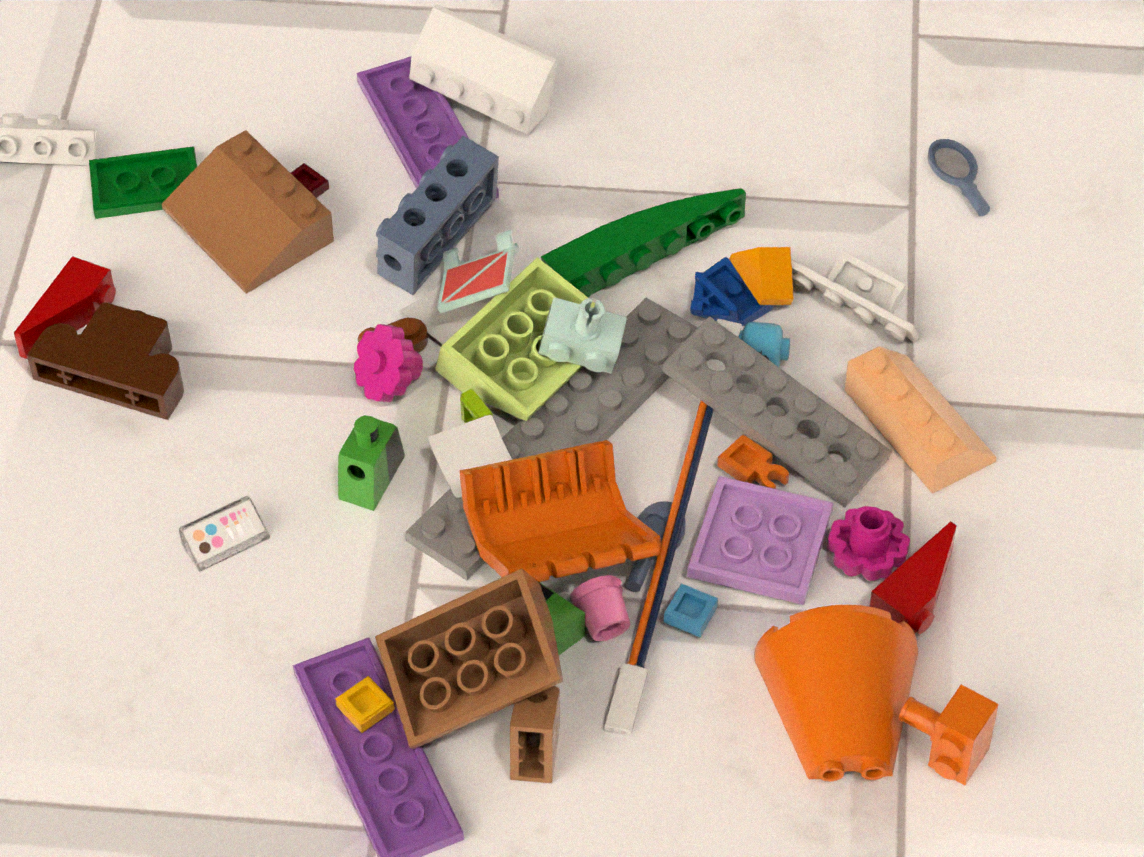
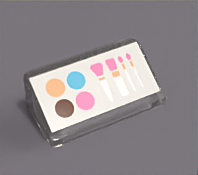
M244 496L179 528L181 544L199 572L270 538L249 496Z

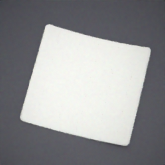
M441 283L427 295L402 308L400 311L409 318L421 320L426 325L427 332L441 344H444L487 303L484 300H480L440 313L437 306Z
M492 415L478 418L428 437L440 469L456 498L462 497L460 470L512 460Z

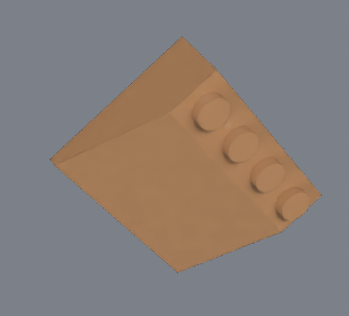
M247 130L218 145L162 203V209L246 294L334 242L332 213Z
M522 568L375 636L411 749H416L563 682L552 617L540 583Z

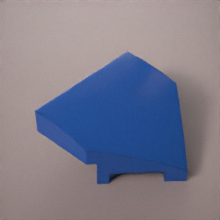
M724 257L703 273L695 272V288L690 307L692 315L706 319L710 316L715 321L722 319L745 326L748 322L755 321L773 309V305H759L727 257Z

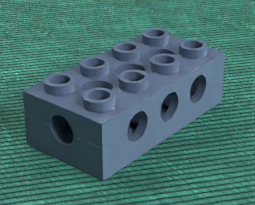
M462 136L454 146L449 145L443 152L438 165L433 170L428 169L424 173L417 189L412 194L407 193L402 198L396 213L390 219L385 218L379 225L376 232V237H378V249L376 252V257L378 258L377 274L414 295L443 261V252L453 249L496 199L499 156L465 136Z

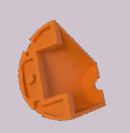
M830 605L796 613L789 616L790 623L779 630L776 626H772L767 630L756 645L754 652L755 663L808 779H821L829 782L837 781L843 778L845 772L849 771L859 772L863 778L868 780L893 776L904 723L898 720L899 714L909 698L918 656L917 640L912 628L905 621L897 623L891 620L890 612L863 605Z

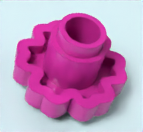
M378 324L374 331H366L357 345L359 358L354 363L356 383L358 386L364 387L367 399L391 402L394 396H403L411 381L418 379L422 373V357L417 351H414L412 341L404 339V331L400 327Z
M863 506L858 509L847 510L845 520H836L832 523L831 532L828 536V549L834 553V565L842 569L848 576H857L862 573L863 577L869 581L887 578L892 574L893 567H899L906 561L909 551L910 538L903 533V521L896 518L890 511L881 510L877 507Z

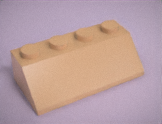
M879 346L848 361L845 382L846 393L932 494L996 462V456L907 355Z

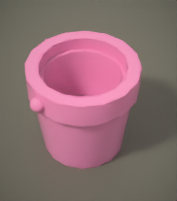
M606 575L590 579L579 585L570 594L571 603L585 612V626L595 641L613 639L623 634L630 627V620L622 595V582L616 576Z

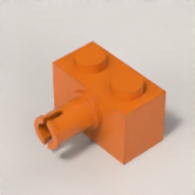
M961 684L942 713L924 705L913 697H909L901 709L898 720L931 736L932 746L928 762L929 767L933 768L943 778L955 780L966 785L989 751L999 704Z

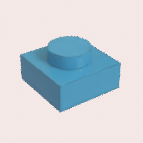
M681 583L664 612V623L701 637L718 608V598Z

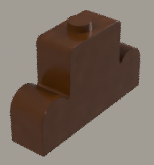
M106 302L102 303L81 334H77L75 328L68 324H53L41 333L27 355L33 380L165 420H169L184 394L179 362L174 356L169 354L172 350L168 322L165 319L148 315L140 310H131Z

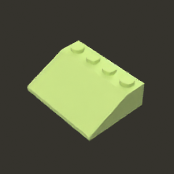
M537 257L510 282L508 292L496 295L441 346L435 370L462 393L472 388L484 403L528 421L583 367L569 362H556L547 356L538 354L553 297L581 304L588 297ZM592 301L590 307L594 308L595 303Z

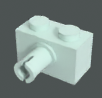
M553 297L538 354L547 356L556 362H569L584 366L594 372L603 371L611 374L619 355L627 317L605 311L603 304L597 299L594 308L590 306L593 298L585 299L581 304Z

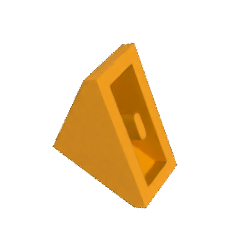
M757 247L731 254L729 260L759 305L792 304L794 297L790 247Z

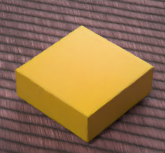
M369 676L335 698L336 706L361 733L395 710L394 702Z

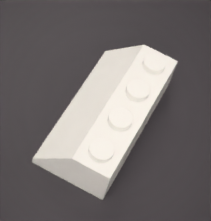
M436 4L412 51L409 79L528 135L548 114L557 59Z

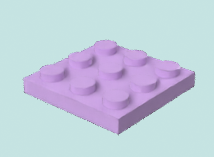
M719 476L688 565L687 577L804 605L833 512V502Z

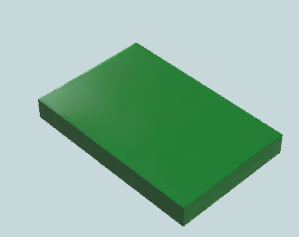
M194 146L89 160L95 219L163 210L162 203L197 167Z

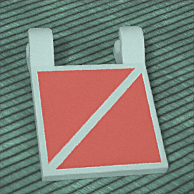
M511 230L497 234L498 252L464 262L459 260V250L457 247L443 252L444 275L437 306L440 313L509 291L514 254L519 252L518 244L513 243Z

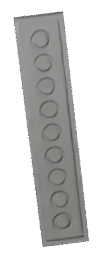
M646 297L626 316L627 320L620 351L612 373L594 372L583 366L528 421L521 419L502 437L511 458L517 459L607 440L669 378L667 374L661 371L664 362L698 327ZM451 489L405 532L408 543L466 581L485 563L479 555L463 508L462 497L456 498Z

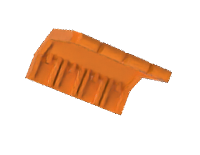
M608 440L459 471L463 508L479 555L501 577L522 568L535 580L542 582L549 580L550 576L560 578L587 572L588 567L596 570L626 562L627 558L630 561L658 556L661 551L660 535L631 514L625 507L616 483L613 444Z

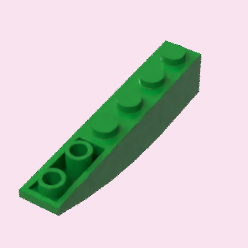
M742 188L707 193L641 210L602 225L542 255L541 260L589 298L592 294L617 284L625 277L639 270H645L651 264L669 255L678 253L684 247L698 240L706 239L712 233L728 225L737 223L745 217L746 192Z

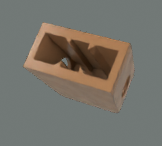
M552 686L514 704L510 722V780L541 783L553 782L560 729V689L558 687ZM530 733H541L539 747L531 746L527 742Z

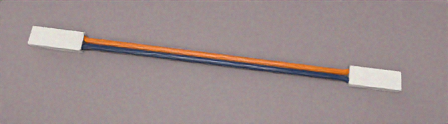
M722 319L717 320L719 324L739 338L742 324ZM712 359L706 362L707 366L714 371L726 369L724 363L719 360ZM701 400L630 658L627 664L622 663L607 716L605 731L630 737L632 734L648 675V669L644 666L714 411L712 407Z

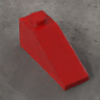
M72 256L14 331L20 357L28 359V353L47 327L63 323L74 327L77 331L89 323L102 303L112 304L116 295V288L113 284L111 270Z
M950 521L873 589L869 607L890 612L891 620L897 623L905 621L914 633L922 634L925 632L935 617L933 613L953 550L957 525Z

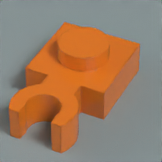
M744 434L718 456L717 466L736 480L752 483L755 480L760 486L776 489V485L770 480H778L784 485L789 482L788 470L781 465L772 464L773 454Z

